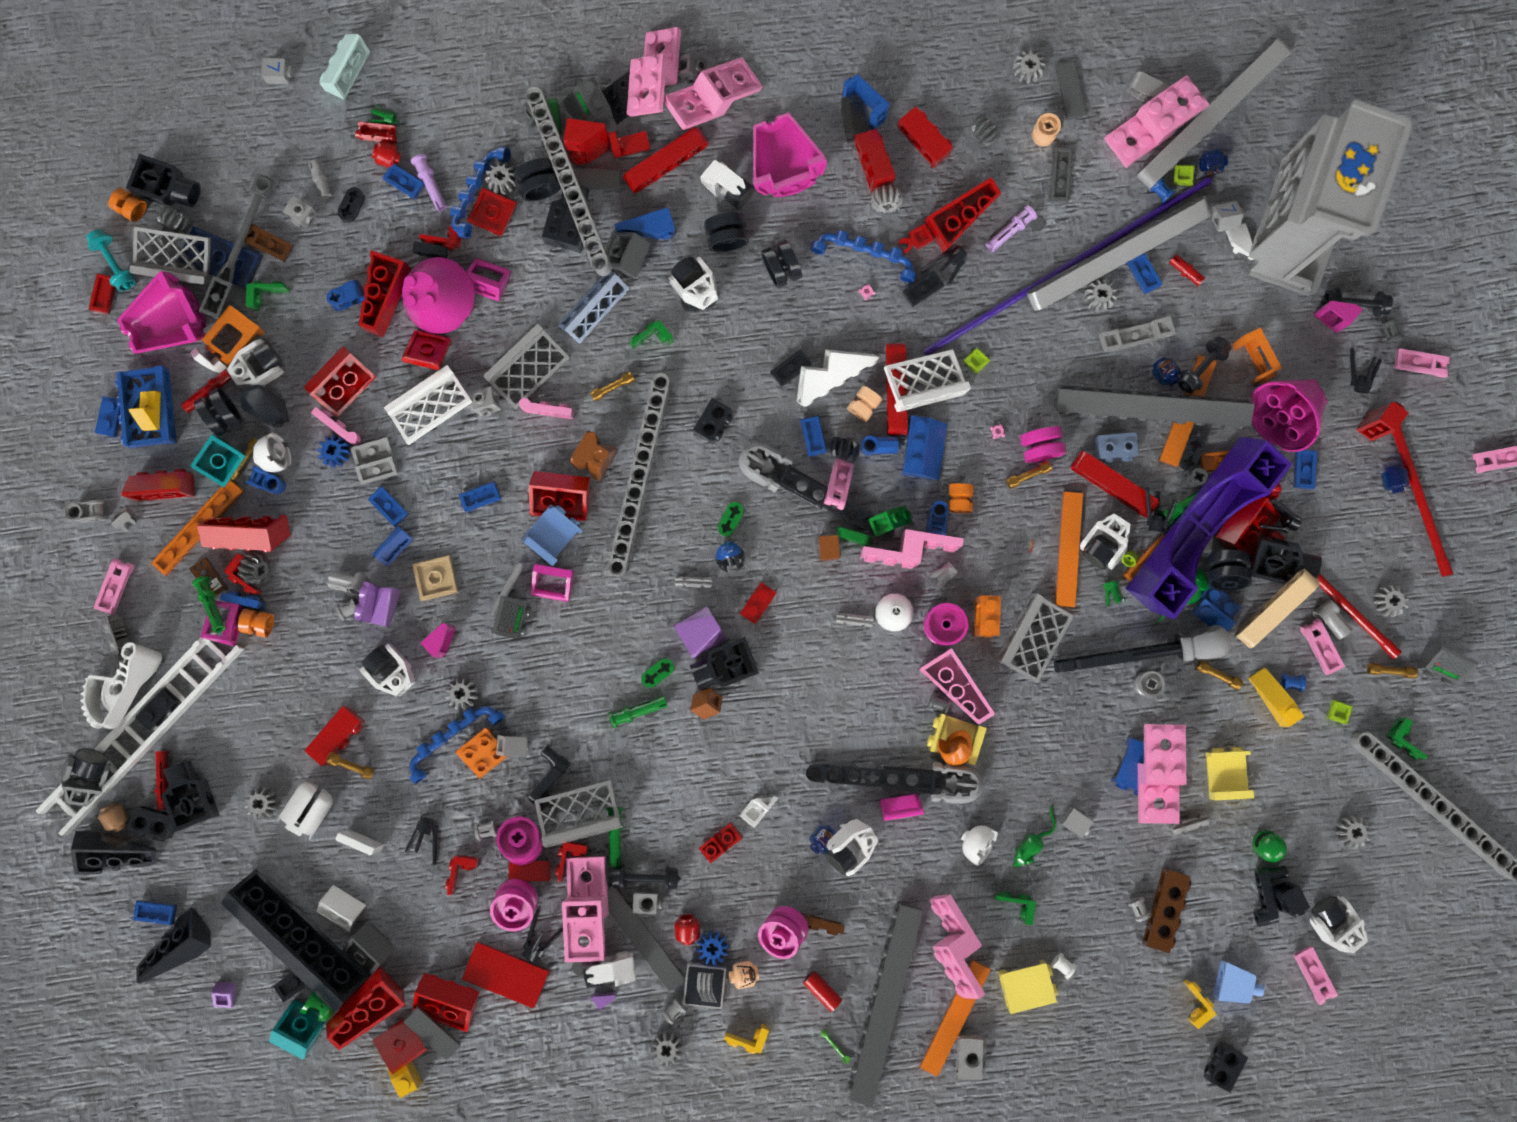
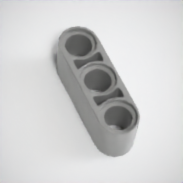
M1136 72L1127 91L1130 95L1147 103L1169 88L1170 85L1146 73ZM1178 98L1179 104H1181L1183 98Z

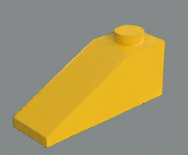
M1266 668L1259 670L1248 678L1280 727H1290L1305 717L1295 701Z
M412 1061L393 1075L387 1068L390 1080L399 1099L417 1090L423 1083Z

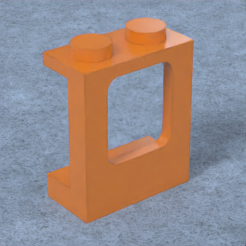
M229 305L201 341L207 344L205 348L214 355L219 353L221 355L220 360L230 365L239 350L249 345L257 335L262 337L266 331ZM229 323L242 333V338L230 353L226 354L213 344V340L222 328Z
M1261 327L1242 336L1232 344L1234 351L1243 347L1246 348L1260 376L1251 381L1252 385L1257 382L1261 385L1277 376L1276 372L1282 369ZM1259 347H1261L1272 368L1271 370L1268 369L1258 350Z
M981 595L974 598L973 637L1000 636L1001 596Z

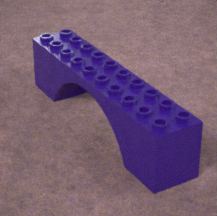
M1240 437L1125 589L1150 611L1175 620L1198 589L1195 580L1196 568L1205 547L1213 535L1240 509L1259 498L1268 496L1291 467L1292 463L1267 440Z

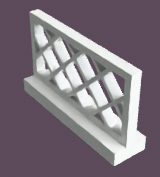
M953 349L884 367L896 400L894 406L897 412L963 396L971 389L969 381L965 382ZM943 357H950V367L941 362ZM926 361L936 364L933 371L924 366ZM910 365L919 368L917 375L907 370ZM939 366L948 371L945 377L936 373ZM897 369L902 372L900 379L894 377L891 370ZM922 370L931 375L928 382L919 377ZM950 373L956 375L959 382L953 383L948 380ZM905 375L914 379L911 386L902 381ZM933 377L942 381L941 387L931 384ZM917 381L926 386L924 391L914 388ZM899 386L908 389V394L900 396Z
M446 365L386 405L384 409L390 415L406 443L410 445L471 404L472 400L458 381L454 372ZM455 382L454 390H446L448 385ZM440 393L438 401H430L433 395ZM444 394L452 395L450 402H442ZM457 395L465 397V400L462 402L454 403ZM424 404L421 412L414 411L417 406ZM428 405H436L434 413H426ZM441 406L448 407L447 412L444 414H438ZM408 415L405 423L398 421L402 416ZM413 415L420 416L418 424L411 423ZM425 417H432L429 424L422 425ZM409 427L416 428L415 433L408 437Z

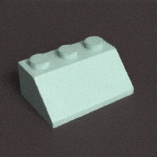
M345 34L343 40H340L335 55L330 58L327 70L320 77V85L323 89L345 100L370 53L360 35Z

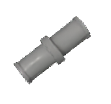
M311 160L308 162L313 176L312 182L316 185L319 198L327 199L332 196L327 184L328 178L324 175L320 160Z

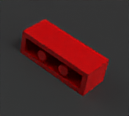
M915 106L899 120L897 128L930 165L935 168L951 154L953 149L952 143L947 137L944 138L941 135L936 124H932L927 119L926 113Z
M1392 401L1369 412L1356 430L1370 441L1376 440L1395 432L1409 412L1405 410L1402 404Z
M342 706L304 752L320 766L328 765L326 759L329 753L337 754L340 749L344 750L350 744L349 739L353 734L357 735L362 730V724L365 720L349 706Z

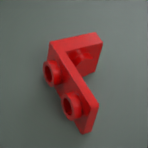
M615 131L608 133L615 159L650 150L646 131L618 138Z
M452 225L448 228V238L424 234L419 235V239L423 243L443 246L449 250H454V248L460 249L462 238L454 231Z
M237 553L224 570L229 575L227 578L235 584L240 583L243 585V590L246 593L261 595V590L251 583L244 582L238 575L239 569L237 567L241 564L240 560L244 559V554Z
M570 841L560 845L558 856L561 857V862L557 864L555 870L558 882L564 880L568 851L571 852V855L582 856L588 852L589 844Z
M460 854L455 855L453 859L451 858L449 863L451 875L450 878H447L445 884L448 896H452L455 893L460 865L462 866L461 869L473 870V868H477L480 865L481 858Z

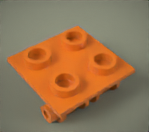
M486 727L455 751L479 779L508 757L496 755L497 739L493 736V732Z

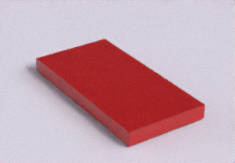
M477 941L462 980L534 1009L550 970Z

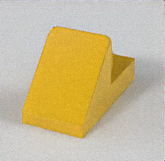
M140 392V408L129 409V412L143 431L160 430L161 392Z

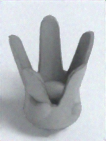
M947 562L943 567L931 572L930 574L932 575L930 577H937V581H939L937 586L940 587L942 585L943 589L949 579L956 576L957 570L955 566L957 564L953 566L950 562Z

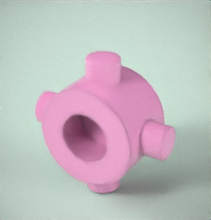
M866 284L862 289H859V293H861L864 300H868L872 295H875V291H873L870 284Z
M1002 424L990 427L993 439L1001 436L1005 437L1006 434H1004Z

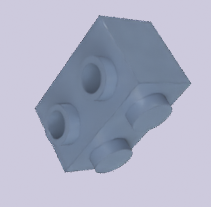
M1136 432L1099 435L1094 438L1096 459L1104 464L1113 463L1117 459H1121V462H1130L1139 455Z

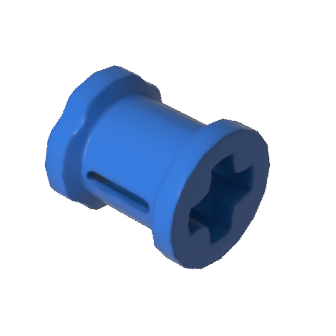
M1161 178L1150 189L1162 199V203L1167 201L1176 192L1164 182V178Z
M1282 674L1280 685L1285 691L1292 689L1304 692L1306 678L1304 675L1297 677Z

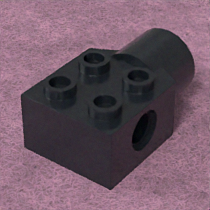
M139 154L126 189L133 195L163 206H172L175 203H179L188 207H194L201 193L199 182L185 178L184 174L176 166Z
M580 185L587 201L590 190ZM562 191L561 198L551 202L542 239L547 245L581 253L583 242ZM579 195L574 196L572 200H576ZM581 212L578 217H582L585 212Z
M1259 534L1249 570L1252 577L1285 585L1302 569H1306L1317 579L1321 569L1322 557L1302 552L1298 543Z
M745 637L709 650L708 658L690 664L699 690L717 683L725 687L759 674Z
M191 760L178 763L163 770L169 787L161 796L174 832L188 829L220 816L207 779L197 778Z

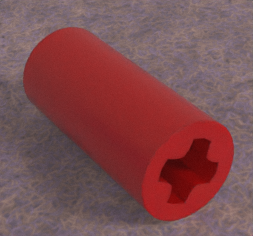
M815 970L803 981L807 989L830 1012L835 1010L843 999Z

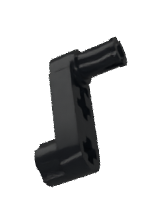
M549 745L545 747L540 755L553 765V769L527 797L534 806V800L550 796L546 792L571 764L564 756H559ZM549 802L540 804L541 811L547 807Z
M1283 865L1271 869L1268 867L1255 869L1254 874L1262 908L1254 909V920L1258 927L1279 923L1272 880L1288 878L1287 867Z

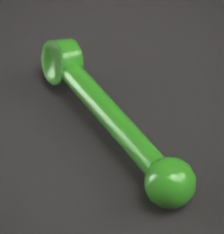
M822 1030L821 1036L829 1041L841 1055L843 1062L848 1064L850 1057L841 1051L830 1038L827 1030Z

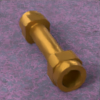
M629 371L622 374V378L600 389L597 387L590 391L596 402L603 399L605 394L625 384L627 386L635 382V379Z
M253 437L246 444L248 447L243 453L246 457L231 477L234 481L241 476V469L253 454L254 445L258 441Z
M1047 460L1038 464V467L1023 474L1013 475L1006 479L1009 489L1019 486V483L1039 474L1044 475L1052 471L1051 464Z
M1201 659L1195 667V670L1202 674L1208 673L1228 683V686L1233 689L1239 690L1243 684V680L1236 676L1231 677L1211 667L1210 663Z
M1368 663L1367 673L1371 675L1391 674L1416 679L1418 675L1416 667L1381 666L1379 663Z
M330 752L326 759V763L335 767L339 765L359 773L361 777L369 780L375 769L369 766H360L341 758V755Z

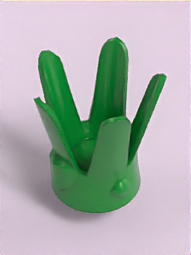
M376 104V107L385 112L371 109L373 114L385 119L370 120L372 123L395 125L396 122H400L396 120V113L393 111H386Z
M1108 577L1109 582L1103 584L1106 606L1110 605V591L1117 604L1121 603L1119 594L1123 601L1126 602L1118 588V581L1111 582L1110 577Z

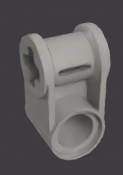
M90 500L87 502L71 503L64 509V514L67 519L75 522L105 521L106 516H104L103 510L105 501ZM79 509V515L75 517L74 512Z

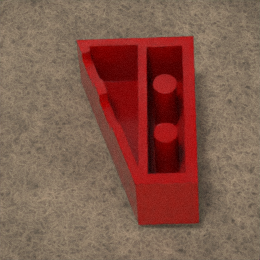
M877 129L855 135V147L870 193L872 194L876 187L888 186L890 184L893 186L895 172L889 155L884 148L882 135H879Z

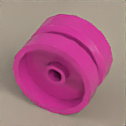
M1060 426L1041 428L1019 436L1021 446L1030 448L1023 453L1025 463L1045 461L1067 453L1065 443L1055 442L1063 437Z
M941 603L931 608L925 615L923 621L924 633L936 645H954L966 635L968 618L964 610L952 603ZM946 621L949 627L945 628L943 622Z
M512 817L505 821L496 835L499 851L513 864L526 865L535 861L544 847L539 828L530 819L525 817Z
M511 879L502 883L497 889L490 906V915L493 922L506 931L515 932L526 928L532 921L538 904V895L535 888L530 883L519 879Z
M780 906L774 908L759 929L758 938L763 949L770 955L780 959H788L797 953L808 935L809 928L804 916L796 909Z

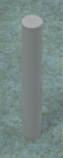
M517 563L490 613L496 615L501 595L508 597L525 565Z

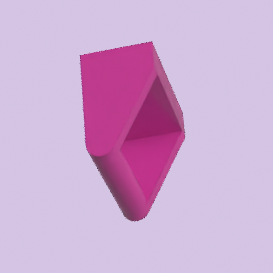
M475 258L467 273L472 280L475 293L499 302L510 277L511 270ZM479 266L503 276L497 282L475 274Z
M1330 301L1315 311L1314 316L1335 333H1338L1351 325L1363 309L1356 304Z
M534 564L531 595L569 602L575 572ZM539 574L566 578L565 594L537 589Z
M215 600L217 607L229 610L225 623L226 629L223 631L222 636L210 634L212 625L208 616H206L200 637L236 646L240 633L238 631V621L244 608L239 604Z
M445 623L440 624L421 642L422 646L432 657L443 658L448 653L455 627Z
M918 793L879 799L884 821L924 815Z

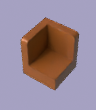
M838 535L819 536L820 561L839 560Z
M709 687L693 695L690 711L702 719L719 714L723 697Z

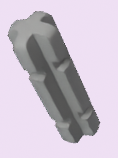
M676 576L675 586L683 587V585H686V587L701 588V586H704V588H711L712 578L704 577L703 579L702 577L690 576L684 578L683 576Z
M845 613L836 614V623L873 626L874 618L871 616L845 615Z
M1206 814L1198 816L1199 818L1193 817L1181 821L1180 824H1171V831L1174 835H1178L1182 831L1188 832L1199 828V826H1207L1210 822Z

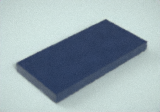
M193 226L189 233L190 235L211 238L209 274L217 276L223 265L228 261L235 243ZM198 240L193 244L200 253L204 250V241ZM242 247L234 265L235 270L232 284L246 289V284H251L263 256ZM191 248L184 252L190 261L197 256ZM180 255L177 260L184 264H187L186 261ZM197 259L193 265L203 271L204 264L200 259Z

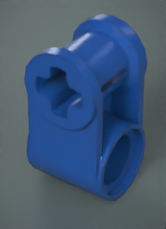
M351 280L342 286L330 290L326 298L333 309L343 311L353 305L362 303L365 293L359 280Z
M254 465L249 480L245 482L276 495L282 494L286 490V483L283 479ZM277 481V486L272 489V483Z
M937 501L931 505L926 524V533L946 536L949 509L945 502ZM936 505L943 507L944 512L942 515H937L934 512Z

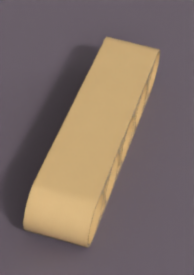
M1306 569L1300 570L1240 626L1235 636L1247 647L1253 648L1314 592L1320 582Z

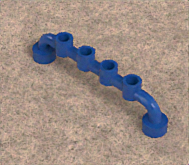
M500 146L498 150L487 153L482 161H475V176L469 175L467 177L466 184L468 189L467 191L461 190L458 195V199L461 202L460 205H454L450 210V214L453 217L451 225L459 237L468 239L472 234L471 224L465 222L459 224V222L465 218L468 204L474 201V193L477 188L481 187L482 177L486 171H489L491 160L497 157V160L500 162H509L511 158L510 148Z
M838 231L837 235L826 233L821 235L817 241L812 242L810 250L818 255L825 253L827 246L824 243L826 241H833L839 246L852 247L855 251H864L878 258L883 257L892 263H902L906 266V269L902 270L900 279L906 283H914L916 273L913 272V263L909 258L902 256V251L898 248H891V251L883 250L884 245L882 243L874 242L873 246L865 244L866 239L860 236H856L855 240L848 238V233L845 231Z
M482 706L476 710L470 708L463 713L465 718L459 722L456 719L448 724L449 730L443 734L442 731H439L433 735L432 739L434 741L431 744L423 743L416 748L418 753L410 762L412 775L409 778L413 784L419 783L427 776L423 769L418 770L417 768L418 763L422 759L431 755L434 750L443 746L450 738L459 734L466 726L478 720L483 714L487 713L490 715L488 720L492 726L498 724L505 718L502 711H496L490 706Z

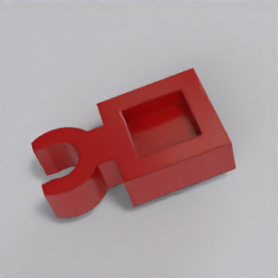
M923 224L908 232L909 239H900L898 245L907 244L908 248L903 250V253L907 254L913 246H915L916 250H919L932 243L934 238L927 226Z

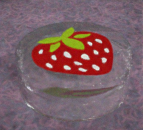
M1031 538L1028 548L1029 556L1037 557L1040 554L1042 546L1040 538Z

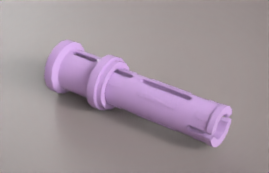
M419 154L413 157L411 163L417 169L418 178L423 180L436 211L445 210L448 206L433 177L434 171L427 162L426 154Z
M1026 205L1021 213L1017 216L1014 215L1011 219L1012 222L985 244L988 250L993 253L1018 230H1024L1031 220H1036L1038 216L1034 209Z

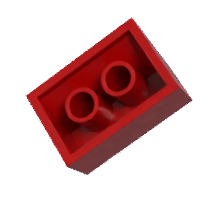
M567 118L563 141L569 158L573 163L578 165L589 164L611 148L604 123Z
M343 346L305 384L304 388L335 417H338L376 376Z
M175 469L171 473H167L166 470L155 471V474L137 472L136 475L128 477L121 494L123 497L136 501L195 497L194 474L187 472L186 469Z
M533 471L529 483L530 515L541 516L551 504L554 507L559 505L565 510L566 513L564 515L568 519L573 517L575 520L587 521L590 477Z
M1267 497L1259 498L1230 517L1224 526L1220 528L1216 537L1228 550L1244 551L1250 555L1251 560L1259 534L1267 536L1271 529L1261 528L1260 524L1275 525L1280 515Z
M424 973L414 992L412 1011L419 1006L436 1022L468 1032L480 992L472 987H465L454 981H447L436 975Z

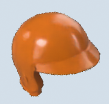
M964 730L956 731L946 741L939 738L937 748L947 764L959 766L966 763L972 755V738Z

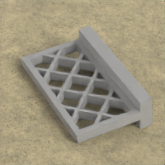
M134 226L133 265H130V273L155 277L160 271H165L177 277L179 281L197 284L211 283L212 275H209L211 238ZM140 231L146 232L151 238L145 244L140 239ZM160 235H164L169 241L164 247L157 240ZM178 238H183L188 244L182 250L175 243ZM198 240L204 241V250L201 253L193 245ZM152 242L160 249L154 255L147 248ZM171 244L178 252L173 258L165 250ZM189 248L197 255L191 261L184 254ZM142 250L150 257L146 262L139 261V254ZM161 253L169 260L164 265L160 264L156 259ZM180 255L187 263L183 268L179 267L174 261ZM197 259L203 262V271L197 270L193 265Z
M537 324L491 367L483 377L516 410L519 407V401L515 404L510 399V391H521V399H528L570 357ZM543 336L549 341V349H537L538 340ZM527 351H535V362H524V354ZM537 351L549 352V362H537ZM551 352H560L564 358L559 363H551ZM522 357V362H516ZM513 364H522L521 375H510V367ZM524 364L535 365V376L524 375ZM537 365H549V373L545 376H537ZM500 377H508V388H499L494 382ZM510 377L521 378V389L510 388ZM524 378H535V386L532 389H524Z
M1031 593L1001 648L996 661L1038 683L1074 616L1044 599L1038 593ZM1044 603L1049 607L1050 614L1041 617L1039 609ZM1062 614L1066 616L1064 624L1057 626L1055 615ZM1051 617L1054 627L1045 630L1042 619ZM1039 620L1041 631L1032 633L1030 627L1032 622ZM1055 630L1056 639L1048 643L1046 632ZM1042 634L1045 644L1036 646L1033 636ZM1030 637L1032 648L1023 650L1021 644L1023 639ZM1046 647V657L1039 660L1037 649ZM1033 651L1036 661L1027 663L1024 653ZM1021 654L1023 665L1015 666L1011 664L1014 656ZM1037 663L1038 672L1034 677L1030 675L1028 666Z
M611 780L534 800L542 834V843L546 848L623 827ZM608 786L609 795L605 800L596 795L600 788ZM583 792L592 795L586 805L577 800ZM564 797L573 800L567 810L558 805ZM594 797L604 802L598 812L589 807ZM549 802L554 806L550 813L546 815L541 811L540 804ZM575 802L585 807L579 817L570 813ZM606 804L613 807L615 816L606 818L601 815ZM556 807L566 812L560 822L551 818ZM587 809L596 814L593 821L588 823L582 820ZM568 814L577 819L574 826L570 828L563 825ZM549 819L558 824L554 832L546 834L545 825Z

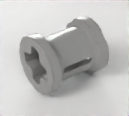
M355 598L342 605H335L336 612L342 621L346 620V617L355 614L358 604Z
M495 820L481 825L478 823L474 824L477 841L489 836L496 837L498 833Z
M1137 897L1128 902V906L1132 907L1136 916V922L1152 917V913L1148 912L1144 903V897Z
M675 998L666 1010L663 1009L661 1011V1014L672 1025L675 1023V1019L682 1013L687 1012V1009L679 999Z

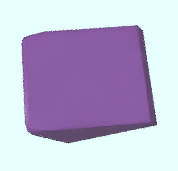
M216 982L211 991L213 1007H234L235 983Z
M615 991L594 993L591 999L597 1008L601 1010L616 998L617 993Z

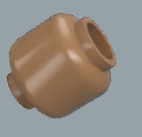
M113 802L100 810L101 813L98 818L106 831L114 830L116 833L127 827L125 823L129 820V815L122 804Z

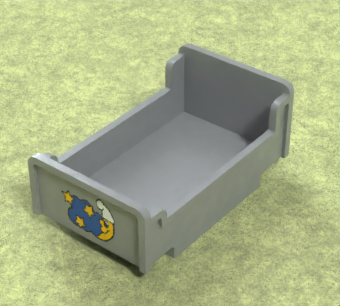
M1355 99L1339 118L1324 114L1282 158L1248 256L1254 259L1248 275L1306 296L1315 294L1319 289L1334 243L1341 238L1355 240L1361 235L1370 236L1377 230L1412 129L1411 120L1405 116Z

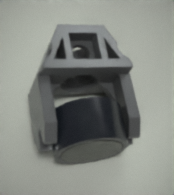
M90 748L78 749L75 755L69 753L66 756L60 772L66 804L87 807L94 801L96 796L102 793L111 766L109 763L110 759H106L104 754Z

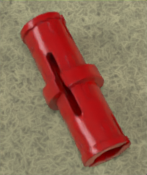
M1178 254L1169 262V264L1182 273V277H1187L1197 287L1206 278L1193 268V264H1188Z

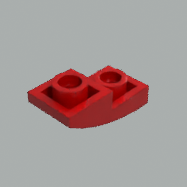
M730 822L702 844L699 850L711 864L740 841L743 836L733 823Z
M533 861L526 865H517L509 862L508 880L519 879L526 882H549L550 861Z

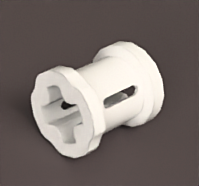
M1060 952L1053 959L1051 967L1058 969L1064 974L1066 979H1069L1076 971L1077 964L1064 958V954Z

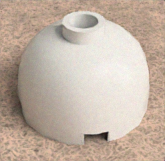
M270 433L260 438L254 445L253 459L263 470L275 473L291 465L290 450L288 447H284L281 443L284 440L278 434Z
M898 593L884 596L877 603L875 609V617L878 624L885 630L894 632L905 629L911 623L914 616L911 602L905 596Z
M983 825L973 827L970 831L966 830L961 838L964 841L962 849L966 858L979 866V863L982 864L992 850L991 841L996 842L998 832Z

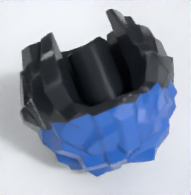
M727 541L717 549L715 561L723 571L728 573L727 565L728 567H733L736 564L737 569L744 566L745 553L736 543Z

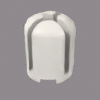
M302 783L278 816L277 822L281 819L287 824L285 826L286 829L298 836L304 833L309 835V839H311L333 805L332 796L328 791L322 789L303 820L300 821L298 818L318 788V785L314 783Z

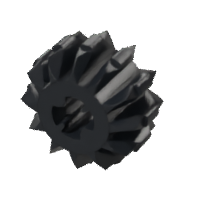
M832 437L827 453L841 460L855 462L860 453V445L845 438Z

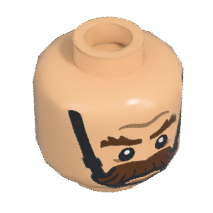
M751 961L733 964L732 971H729L730 983H734L737 989L753 987L756 981L759 980L757 966L753 965Z

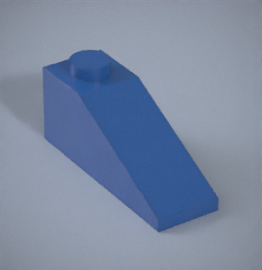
M669 208L614 224L617 232H634L641 237L667 240L676 234Z

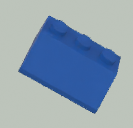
M911 416L909 419L902 475L940 480L947 424L932 418Z

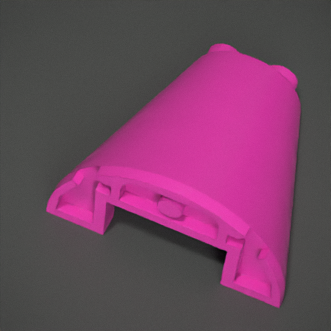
M789 112L778 115L775 121L771 123L762 121L753 125V184L759 193L765 196L767 193L773 194V197L794 195L816 183V178L819 174L823 175L827 164L825 156Z
M160 271L117 319L122 333L130 338L128 343L134 354L197 342L204 338L206 334L204 332V328L207 327L205 315L199 312L201 306L196 297L187 286L182 287L178 283L179 279L168 272Z

